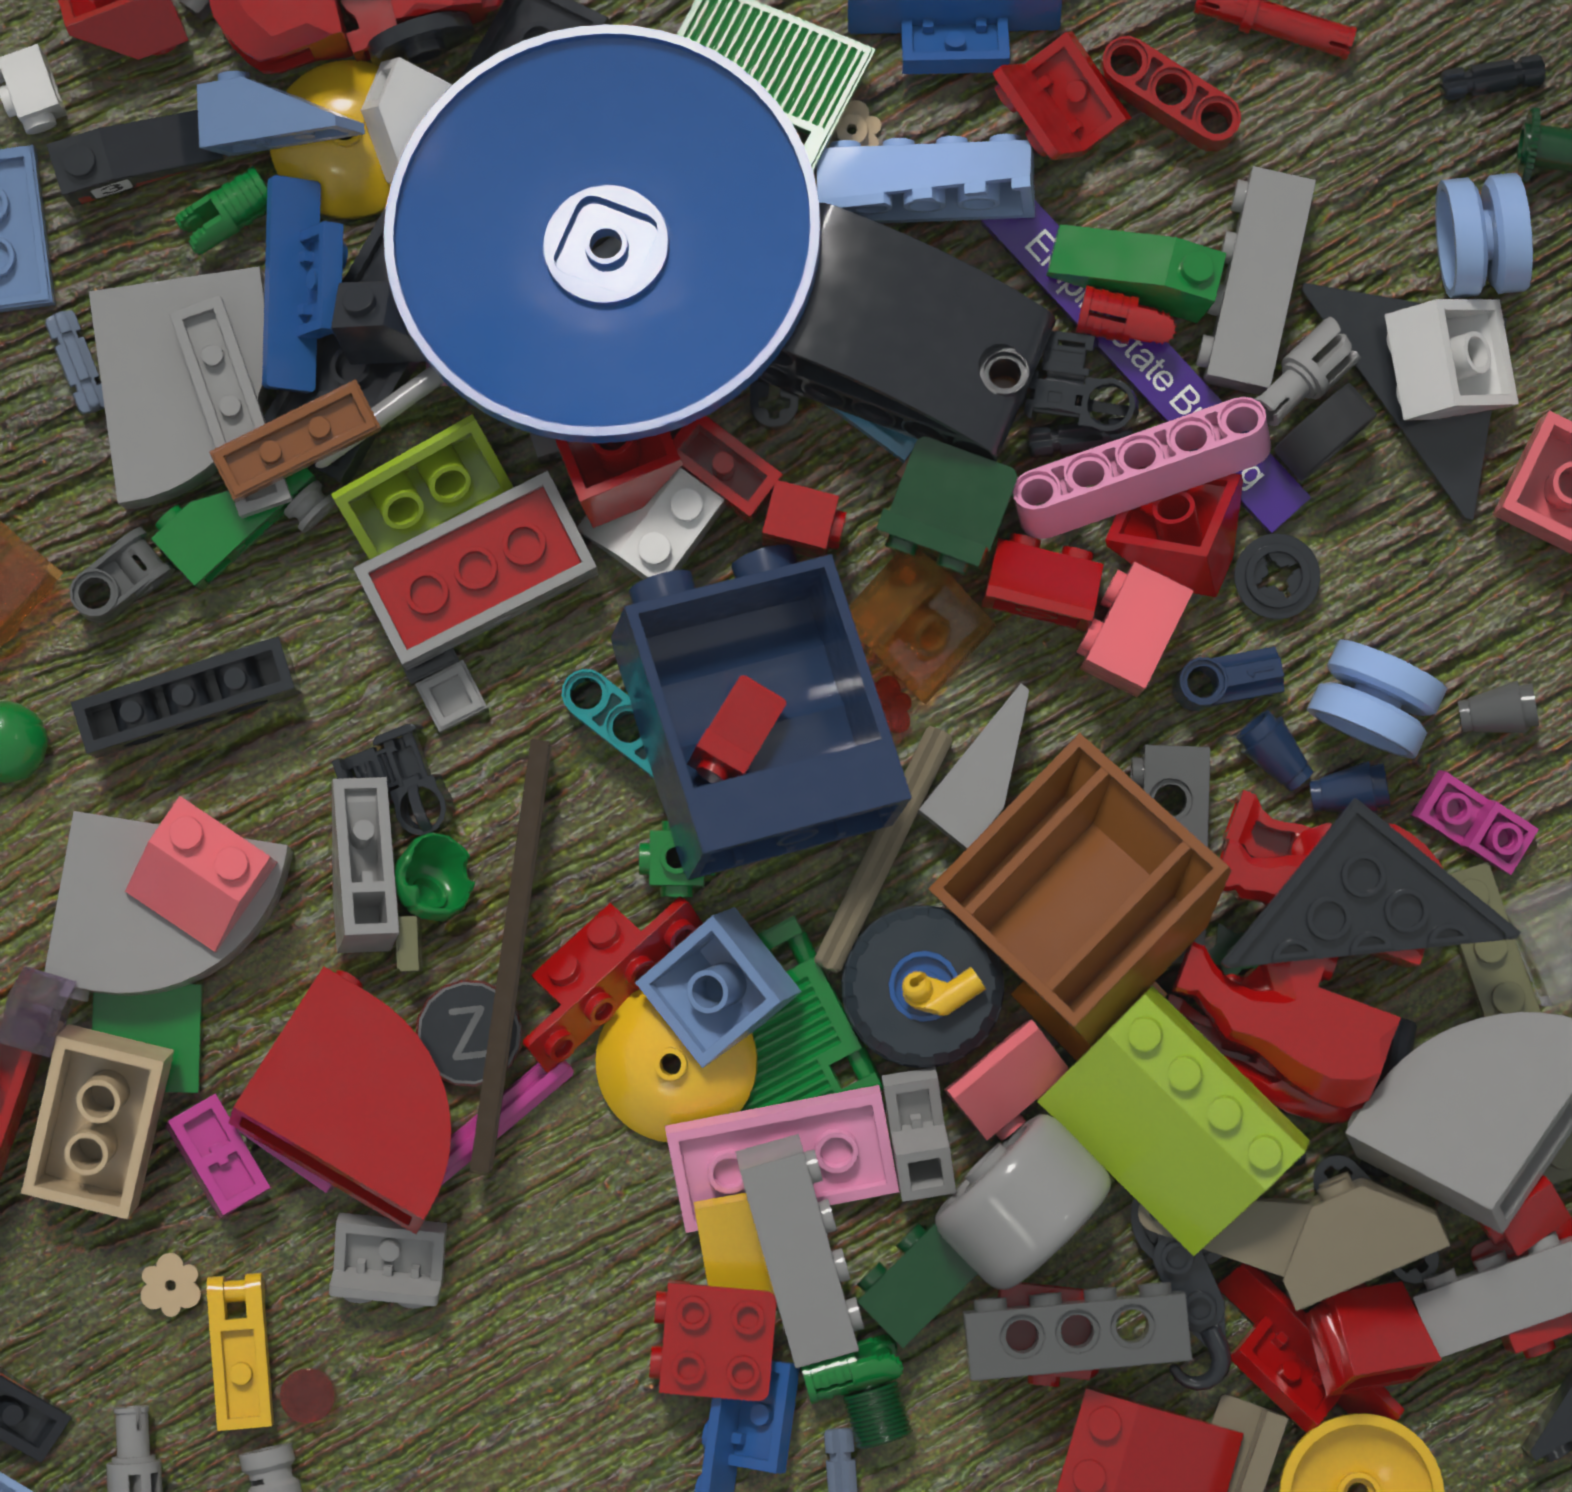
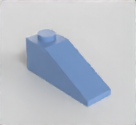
M221 72L218 74V81L197 84L199 148L234 156L365 134L364 123L273 86L251 80L250 73Z

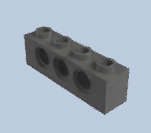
M1143 746L1141 748V758H1131L1130 778L1153 799L1159 788L1171 787L1176 789L1182 797L1183 806L1180 813L1173 817L1208 847L1210 747ZM1206 929L1193 942L1205 946ZM1186 950L1171 965H1181Z
M1156 1282L1138 1285L1139 1295L1117 1297L1116 1287L1085 1289L1083 1290L1084 1300L1062 1302L1061 1292L1028 1295L1029 1305L1007 1307L1006 1297L974 1300V1310L963 1311L969 1378L971 1381L1192 1360L1186 1295L1182 1291H1172L1171 1282ZM1126 1310H1138L1145 1317L1146 1326L1144 1332L1134 1340L1122 1339L1116 1330L1118 1317ZM1072 1315H1083L1088 1318L1091 1324L1089 1338L1079 1345H1070L1064 1342L1061 1336L1063 1322ZM1017 1320L1030 1321L1036 1328L1035 1342L1025 1350H1015L1006 1342V1331Z

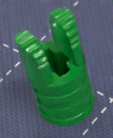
M253 165L242 175H237L231 182H226L218 190H213L176 214L177 216L174 218L181 230L184 232L188 231V233L194 231L189 240L194 253L197 255L204 254L240 232L241 228L254 223L253 221L257 218L265 216L267 213V185Z
M889 1334L857 1341L859 1351L801 1367L811 1404L818 1403L824 1399H833L838 1395L844 1396L849 1394V1392L862 1391L901 1378L904 1369L899 1356L895 1357V1354H898L896 1341Z

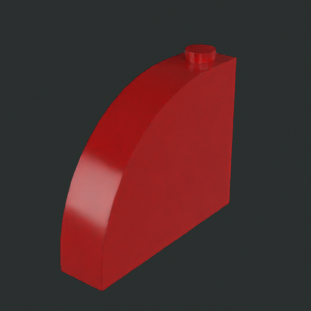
M323 966L234 1105L228 1124L417 1235L439 1193L450 1154L451 1120L445 1087L429 1051L403 1018L388 1005L363 990L362 983L353 975L342 970L333 972Z

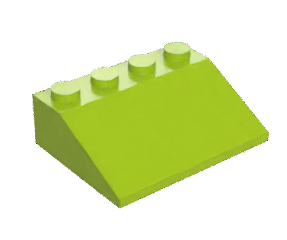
M1153 986L1037 1101L1193 1256L1202 1250L1305 1153L1310 1142L1276 1106Z

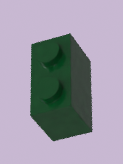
M933 1222L926 1229L917 1223L895 1245L902 1253L887 1268L879 1261L857 1283L863 1290L856 1298L857 1302L902 1348L977 1275L973 1268L943 1239Z

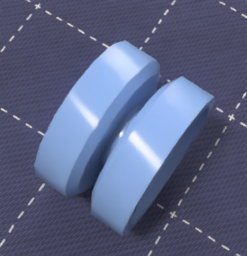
M1517 173L1489 175L1482 186L1481 195L1478 188L1468 177L1441 180L1436 193L1435 222L1438 259L1446 294L1451 299L1478 296L1485 285L1486 277H1488L1489 283L1498 294L1526 291L1530 286L1532 277L1533 247L1529 205L1521 177Z
M1340 639L1328 661L1327 668L1337 680L1345 685L1332 682L1320 683L1312 696L1307 711L1323 723L1359 741L1401 757L1416 758L1427 735V731L1417 719L1408 713L1420 716L1434 715L1437 713L1447 687L1430 674L1398 657L1360 643Z

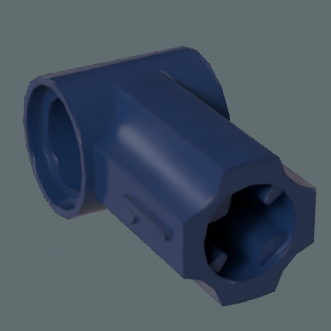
M1275 646L1215 658H1196L1188 662L1175 675L1172 682V693L1175 700L1183 708L1190 711H1203L1211 706L1281 694L1285 691L1281 658ZM1200 671L1210 678L1212 692L1209 697L1200 698L1189 690L1187 685L1189 673Z

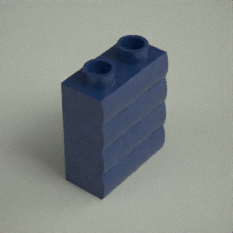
M788 544L773 545L752 551L734 561L731 565L734 579L696 588L690 571L673 570L648 577L632 586L629 590L632 604L624 606L611 636V641L625 688L630 697L635 721L650 761L658 794L669 821L677 854L687 880L892 826L912 799L832 554L798 562L793 546ZM741 675H746L786 700V706L746 773L735 778L710 783L701 777L697 770L688 766L687 763Z

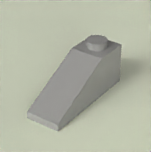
M1023 684L1017 687L918 810L922 817L963 850H966L1004 809L1029 689Z
M387 777L332 780L333 909L337 953L391 951L399 934Z

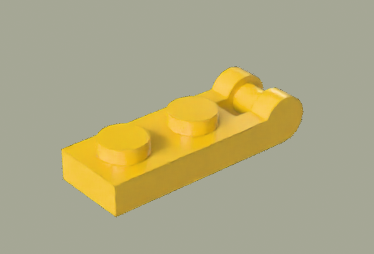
M263 1273L245 1274V1279L226 1281L225 1276L208 1277L206 1288L217 1431L273 1426L274 1415ZM246 1301L247 1317L228 1319L227 1303Z

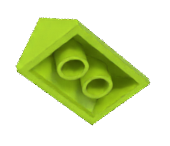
M473 414L335 491L331 496L370 560L514 487Z

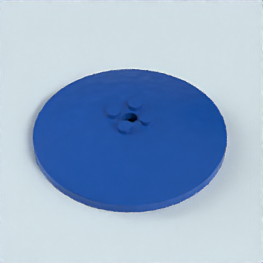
M606 24L579 26L553 31L522 41L493 55L453 84L428 111L415 129L402 153L393 176L386 205L384 224L385 262L389 284L397 309L412 341L441 379L467 402L489 416L514 428L542 437L587 443L631 441L656 436L683 427L717 410L752 384L776 359L792 336L805 311L814 286L821 243L819 198L813 170L806 150L792 122L764 87L736 63L713 49L688 38L656 29ZM611 236L620 240L622 243L621 249L612 258L602 259L592 253L593 245L602 237Z

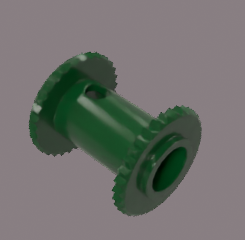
M1536 107L1530 109L1520 132L1517 149L1518 175L1521 177L1522 182L1526 183L1531 178L1534 167L1572 172V129L1540 125L1541 112Z

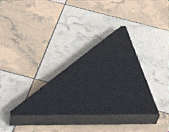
M1303 283L1300 294L1304 300L1308 301L1321 321L1332 317L1338 322L1341 328L1338 334H1345L1352 344L1351 350L1357 351L1361 357L1354 367L1369 386L1370 392L1393 424L1397 425L1412 446L1413 452L1435 483L1440 485L1455 506L1458 515L1463 521L1471 522L1474 520L1492 410L1441 419L1403 420L1402 409L1396 395L1397 382L1392 354L1387 345L1388 332L1384 315L1422 303ZM1503 317L1504 326L1506 327L1507 318Z
M1354 798L1220 963L1226 968L1512 940L1517 939L1522 932L1358 799Z

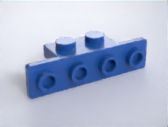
M848 0V32L851 34L901 33L902 74L993 73L1001 65L1010 64L1009 31L1058 30L1060 28L1062 0Z
M281 175L270 177L267 183L262 385L267 389L307 394L313 392L316 388L317 339L334 333L331 325L338 285L342 283V271L347 263L348 249L343 241L344 224L328 221L320 222V183L318 181Z
M772 1359L769 1394L762 1401L712 1397L709 1420L706 1422L702 1433V1444L705 1449L702 1474L697 1479L695 1492H734L737 1467L775 1474L786 1473L800 1367L795 1368L794 1363Z

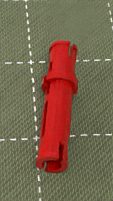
M1197 0L1194 8L1195 14L1199 15L1200 13L1238 25L1239 32L1249 34L1250 30H1254L1338 56L1343 60L1348 58L1350 53L1349 46L1352 47L1357 30L1355 26L1351 25L1350 27L1267 0Z

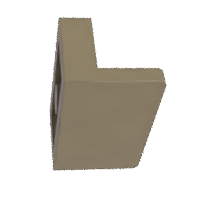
M1222 1394L1219 1397L1211 1423L1244 1433L1227 1492H1264L1289 1418L1273 1410L1228 1394Z

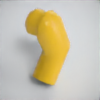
M972 967L949 982L926 976L921 971L909 973L902 982L904 1000L911 1007L938 1016L949 1015L986 990Z

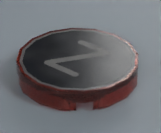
M462 979L442 986L425 1001L417 1017L416 1034L429 1051L441 1079L452 1085L469 1087L482 1085L496 988L485 981ZM517 1006L515 1008L507 1070L512 1067L522 1049L524 1026Z

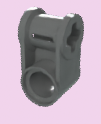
M138 527L120 538L102 557L79 573L72 581L70 599L76 610L88 621L107 623L115 619L138 599L145 597L161 586L175 572L174 566L170 562L164 563L145 540L147 533L142 527ZM133 555L139 557L147 567L146 571H143L132 558ZM97 583L108 585L111 596L107 604L99 609L87 608L84 604L85 591Z

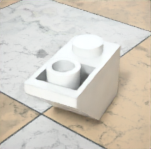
M400 57L381 62L361 108L386 182L392 184L393 176L402 153L415 129L431 107L452 86V84Z

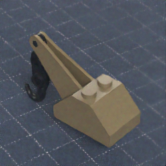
M1346 1172L1318 1185L1320 1189L1317 1190L1319 1195L1314 1196L1312 1200L1257 1198L1203 1249L1283 1276V1282L1296 1311L1446 1248L1450 1246L1448 1231L1436 1204L1363 1176L1352 1181L1349 1173ZM1140 1204L1138 1209L1140 1222L1146 1229L1155 1232L1158 1236V1243L1153 1253V1261L1162 1282H1171L1172 1291H1182L1185 1293L1189 1331L1206 1346L1211 1357V1366L1203 1375L1190 1376L1184 1373L1176 1363L1169 1366V1371L1175 1381L1186 1389L1194 1391L1210 1390L1220 1384L1226 1377L1232 1360L1230 1346L1226 1339L1225 1301L1203 1250H1200L1193 1256Z

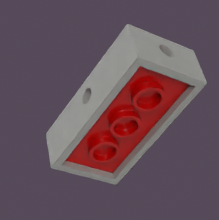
M548 471L353 568L406 671L598 575L597 566Z

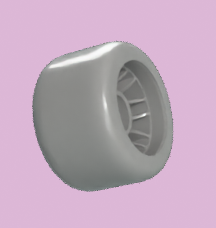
M1038 1115L1027 1121L1004 1142L993 1147L973 1166L965 1176L966 1179L956 1188V1193H952L939 1209L935 1217V1224L943 1239L985 1282L996 1289L1007 1290L1019 1284L1036 1271L1082 1227L1106 1198L1111 1188V1180L1105 1168L1058 1120L1049 1115Z

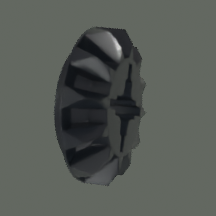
M1268 534L1255 539L1241 552L1233 577L1238 598L1244 602L1253 614L1279 620L1298 615L1312 603L1320 585V568L1312 550L1301 540L1286 534ZM1265 556H1267L1270 563H1274L1277 569L1290 568L1296 565L1297 569L1292 571L1291 575L1285 580L1287 588L1285 591L1288 598L1275 585L1268 588L1264 586L1258 589L1257 585L1268 574L1266 567L1268 563L1264 558Z

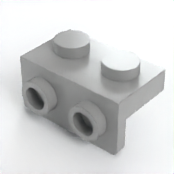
M339 1212L336 1221L334 1269L329 1284V1295L343 1297L353 1303H366L374 1300L394 1302L406 1308L436 1306L444 1279L447 1223L424 1221L417 1235L387 1217Z

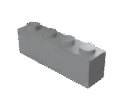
M1255 166L1252 167L1247 181L1237 180L1230 211L1239 212L1235 233L1226 231L1221 252L1227 253L1224 262L1228 264L1224 284H1219L1216 300L1208 310V314L1217 316L1212 336L1203 334L1196 366L1205 368L1203 376L1205 383L1261 395L1271 386L1316 180Z
M799 1134L735 1151L795 1368L859 1351L854 1331L862 1330L864 1326L856 1297L845 1300L840 1284L841 1282L851 1280L843 1250L840 1248L831 1251L827 1233L837 1231L829 1200L817 1201L813 1184L823 1181L815 1150L804 1152Z
M1551 1232L1529 1248L1527 1252L1519 1256L1515 1255L1507 1258L1505 1250H1501L1476 1259L1474 1261L1476 1270L1456 1276L1454 1268L1437 1272L1424 1278L1423 1281L1426 1287L1420 1289L1413 1296L1421 1320L1440 1357L1571 1313L1572 1236L1559 1240L1557 1233Z

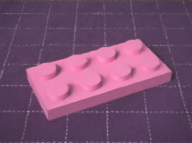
M879 1085L665 1126L686 1233L698 1231L694 1210L695 1201L746 1193L735 1151L799 1134L804 1152L814 1149L823 1178V1181L813 1184L817 1201L828 1199L830 1205L899 1192Z

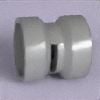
M292 1443L265 1447L239 1455L242 1472L249 1476L252 1485L248 1492H302L300 1480L292 1475L291 1465L295 1460Z

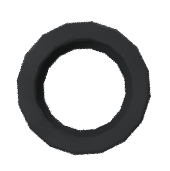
M1348 383L1280 441L1274 448V451L1300 481H1304L1376 418L1377 413L1357 390Z

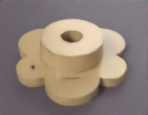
M858 100L851 101L826 148H829L830 143L839 140L857 141L861 143V146H879L876 135L881 130V122L877 117L869 116V109L865 103ZM853 127L857 130V132L855 134H849L847 132V129Z
M175 1253L162 1255L158 1259L156 1266H148L143 1270L142 1279L147 1285L141 1291L142 1303L149 1309L161 1308L163 1314L168 1317L176 1316L180 1312L181 1307L191 1308L195 1306L201 1298V1290L194 1283L199 1276L198 1269L191 1264L184 1265L182 1258ZM169 1280L175 1282L176 1287L174 1290H170L167 1287Z

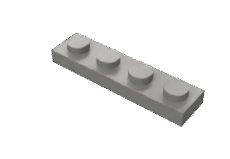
M218 295L169 312L215 447L224 445L266 424L223 298ZM286 478L236 502L235 505L239 516L243 519L291 502L293 498Z

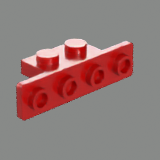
M678 897L642 931L615 906L609 903L531 975L537 985L559 1005L551 1015L523 1040V1045L545 1072L549 1073L560 1062L568 1059L582 1042L601 1025L608 1022L623 1002L632 993L640 989L635 982L703 924L687 900L683 897Z
M1241 1263L1218 1283L1220 1291L1254 1323L1250 1331L1231 1353V1361L1306 1433L1320 1425L1336 1402L1348 1414H1376L1397 1421L1404 1413V1408L1391 1396L1385 1387L1330 1397L1326 1396L1305 1316L1307 1312L1303 1309L1296 1311L1293 1302L1271 1281L1266 1273L1254 1266Z

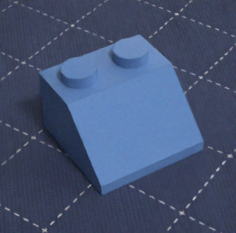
M735 907L711 916L635 982L702 1068L761 1027L802 992Z

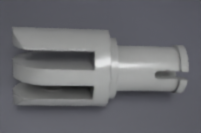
M1328 317L1323 320L1283 358L1281 363L1282 375L1266 391L1255 398L1262 406L1266 407L1267 424L1278 426L1282 419L1304 398H1321L1361 359L1357 351L1351 350L1352 344L1345 334H1338L1341 328L1334 318Z
M149 1405L114 1408L117 1456L112 1457V1462L106 1464L107 1492H163L161 1460L156 1459L155 1454H150Z

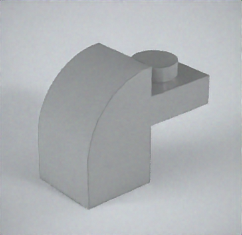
M931 1067L882 1075L887 1109L886 1114L902 1202L956 1193L951 1152L944 1124L936 1068Z

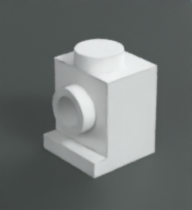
M38 44L0 57V83H6V85L0 86V98L9 118L17 115L18 119L23 123L26 134L31 135L47 131L57 124L55 119L67 115L47 56Z

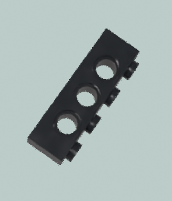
M277 636L73 701L71 705L86 754L100 758L302 692L287 644L282 638Z

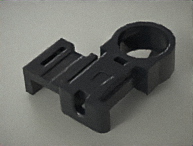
M1052 330L1044 349L1041 367L1042 371H1047V377L1043 379V374L1039 370L1034 372L1029 384L1031 396L1030 399H1026L1024 412L1028 418L1035 422L1037 413L1079 419L1078 425L1083 429L1097 430L1113 435L1128 430L1135 423L1139 413V401L1135 392L1123 381L1115 378H1090L1091 370L1085 369L1087 351L1094 352V348H1098L1099 340L1095 336ZM1117 387L1125 394L1127 393L1129 405L1095 401L1094 398L1100 391L1106 388ZM1092 411L1126 417L1116 424L1105 425L1093 417Z
M405 724L376 736L373 740V746L384 745V749L377 751L376 747H372L347 758H338L331 761L337 779L354 778L352 769L356 778L387 777L388 794H391L394 802L396 818L400 825L409 833L425 835L430 832L438 833L445 829L452 820L454 812L453 798L446 789L442 775H431L416 733L425 729L421 724ZM399 786V788L391 790L392 787ZM422 787L429 788L440 800V816L434 825L429 821L419 794V789ZM409 801L419 825L413 822L409 815Z

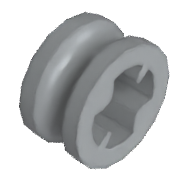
M318 480L304 488L284 511V514L289 519L294 517L299 520L298 528L303 533L319 523L336 504L331 495L326 496L322 493L323 485Z

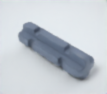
M72 310L55 313L46 319L45 325L51 341L57 340L59 344L54 349L70 388H76L77 392L72 395L78 411L82 414L100 411L105 408L102 385H97L95 380L100 376L85 337L79 338L77 334L82 329L76 314Z
M850 1428L828 1429L824 1433L825 1453L829 1454L830 1460H826L828 1492H857L855 1458H851V1452L855 1451L853 1432Z

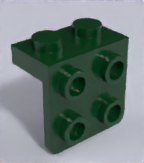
M930 437L919 438L915 442L890 510L883 509L876 527L879 534L887 538L884 546L911 557H915L918 550L937 556L938 559L935 565L959 575L966 576L969 569L983 573L1018 480L1017 473L1009 466Z

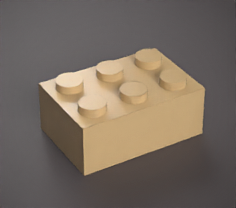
M68 1024L56 1037L21 1194L128 1219L140 1202L174 1050Z

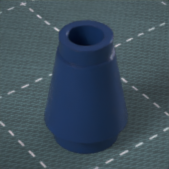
M1269 710L1255 717L1236 736V739L1243 746L1241 753L1281 785L1283 784L1289 792L1302 785L1314 772L1307 764L1308 761L1283 718H1275Z
M1370 760L1320 777V779L1309 781L1314 812H1343L1354 798L1358 799L1374 813H1378V808L1391 806L1384 763L1371 765Z

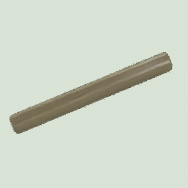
M932 726L926 728L904 773L912 799L892 826L876 831L814 958V962L819 967L832 973H839L952 743V736L945 731Z

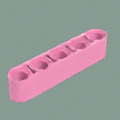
M1234 398L1029 470L1019 476L1013 491V498L1021 527L1031 537L1038 539L1051 538L1256 466L1268 457L1271 450L1265 408L1253 398ZM1095 484H1096V486H1094V487H1088V488H1086V487L1089 486V485H1095ZM1046 502V503H1044V504H1042V505H1037V506H1035V505L1038 504V503Z

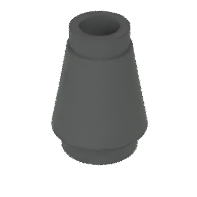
M1518 680L1469 697L1467 700L1458 701L1463 733L1471 731L1527 733L1526 728L1539 726L1532 683L1519 685Z

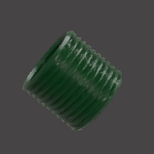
M896 1380L862 1391H855L843 1397L842 1400L846 1405V1413L849 1414V1423H851V1428H853L852 1432L856 1438L855 1442H857L856 1446L858 1449L880 1446L912 1434L911 1421L908 1420L909 1416L906 1415L908 1411L905 1410V1402L902 1401V1392L899 1391V1382Z

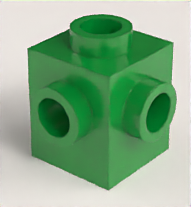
M662 821V831L650 830V843H640L639 875H649L650 887L661 888V897L693 898V888H705V876L687 880L682 867L672 868L667 864V853L676 847L669 821Z

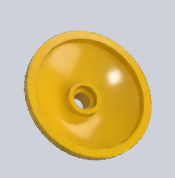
M356 60L326 63L303 74L286 90V92L364 123L365 134L353 136L349 140L333 139L270 150L273 165L278 175L313 180L320 183V214L337 219H362L382 213L387 205L391 184L386 182L361 112V108L379 66L366 61L357 62Z
M639 989L632 993L616 1010L614 1016L604 1024L596 1049V1074L605 1101L613 1113L625 1125L647 1138L668 1142L665 1130L667 1125L740 1112L751 1095L756 1080L757 1049L753 1033H751L713 1062L702 1068L645 994ZM671 1053L679 1057L681 1068L678 1073L670 1074L664 1070L662 1061L666 1054Z
M1352 1413L1333 1417L1306 1433L1288 1456L1279 1485V1492H1347L1354 1483L1364 1484L1366 1492H1444V1484L1439 1466L1426 1444L1414 1432L1397 1421L1368 1413Z

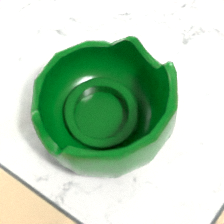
M0 701V782L12 783L29 778L44 762L49 741L44 723L36 713L19 703Z
M430 832L414 839L398 858L394 867L396 893L401 904L405 906L409 913L420 919L445 921L461 913L475 886V882L469 880L466 868L470 859L468 851L448 835Z

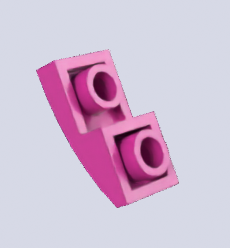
M1442 770L1437 771L1411 814L1412 817L1448 840L1509 875H1512L1539 831L1537 827L1499 802L1487 799L1448 772Z

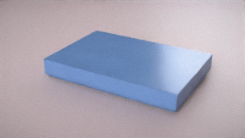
M34 145L0 149V312L56 305L37 149Z

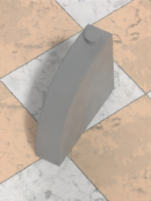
M260 267L89 291L117 501L125 510L155 505L178 497L196 488L218 472L209 454V451L216 447L169 312L218 295L223 298L261 410H263L270 389L264 388L262 385L265 274Z
M73 811L43 983L57 987L56 997L88 1002L90 992L119 996L149 995L167 992L207 978L241 954L268 922L287 882L293 850L288 845L245 839L271 856L278 863L217 952H214L125 892L148 841L159 825Z
M1539 1012L1497 1014L1457 1025L1421 1044L1404 1057L1386 1075L1363 1108L1352 1113L1345 1134L1356 1156L1503 1234L1572 1132V1018Z

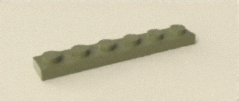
M1489 862L1450 874L1509 922ZM1516 939L1457 945L1482 1018L1516 1012L1541 1013ZM1572 1132L1543 1173L1552 1184L1572 1178Z

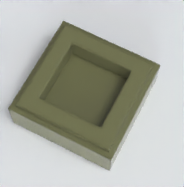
M417 916L398 917L399 934L396 939L397 969H400L401 972H423L421 919Z

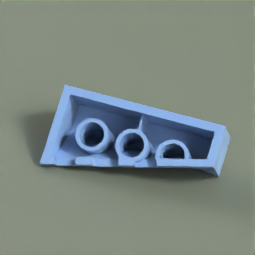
M1016 134L994 135L986 142H968V139L965 137L944 136L938 138L935 144H915L913 140L907 138L887 139L883 141V146H861L860 142L853 140L834 141L829 144V148H825L817 164L819 203L835 205L878 223L1035 218L1033 147L1028 140H1022L1021 136Z

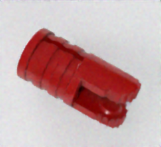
M1087 285L1076 333H1086L1097 338L1099 336L1106 338V340H1116L1127 345L1130 338L1148 343L1154 341L1156 344L1161 343L1163 345L1164 342L1169 343V340L1173 339V334L1176 333V325H1174L1176 323L1173 316L1169 315V312L1165 313L1164 310L1158 311V308L1138 304L1139 297L1125 296L1123 293H1113L1106 289H1095L1093 286ZM1089 310L1096 311V312H1100V313H1105V314H1109V315H1113V316H1117V317H1122V318H1125V320L1119 319V318H1115V317H1111V316H1106V315L1098 314V313L1089 312Z

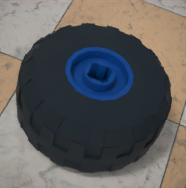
M929 905L897 909L869 925L854 943L845 962L842 976V999L845 1012L852 1028L860 1039L873 1052L886 1060L913 1068H931L948 1065L964 1058L978 1048L997 1023L1005 992L1004 974L999 957L950 910ZM972 967L986 990L949 1015L938 1016L911 1007L904 1000L902 982L909 973L921 971L926 976L949 982Z

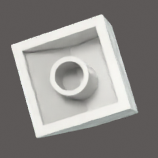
M1435 299L1384 315L1388 332L1387 345L1392 354L1397 382L1396 395L1402 409L1403 420L1441 419L1519 404L1500 300Z
M680 467L643 508L596 528L592 527L586 515L577 529L580 534L644 580L660 573L680 570L726 508L725 499Z

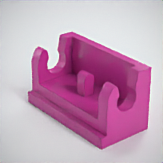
M215 1093L170 1119L165 1127L220 1220L243 1204L256 1199L271 1187L237 1129L228 1124L230 1117Z

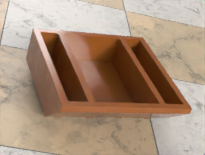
M1079 733L928 889L946 909L956 915L1006 966L1083 1039L1093 1046L1207 928L1232 870Z

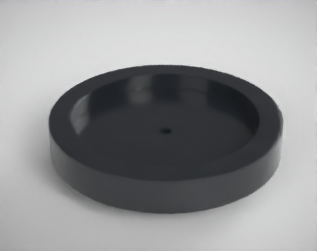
M445 11L402 22L382 31L368 42L367 48L372 63L380 66L382 61L398 57L412 64H419L436 59L447 51L466 42L473 36L474 28L470 15L467 12Z

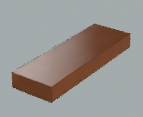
M355 379L209 451V454L234 503L381 431V427Z

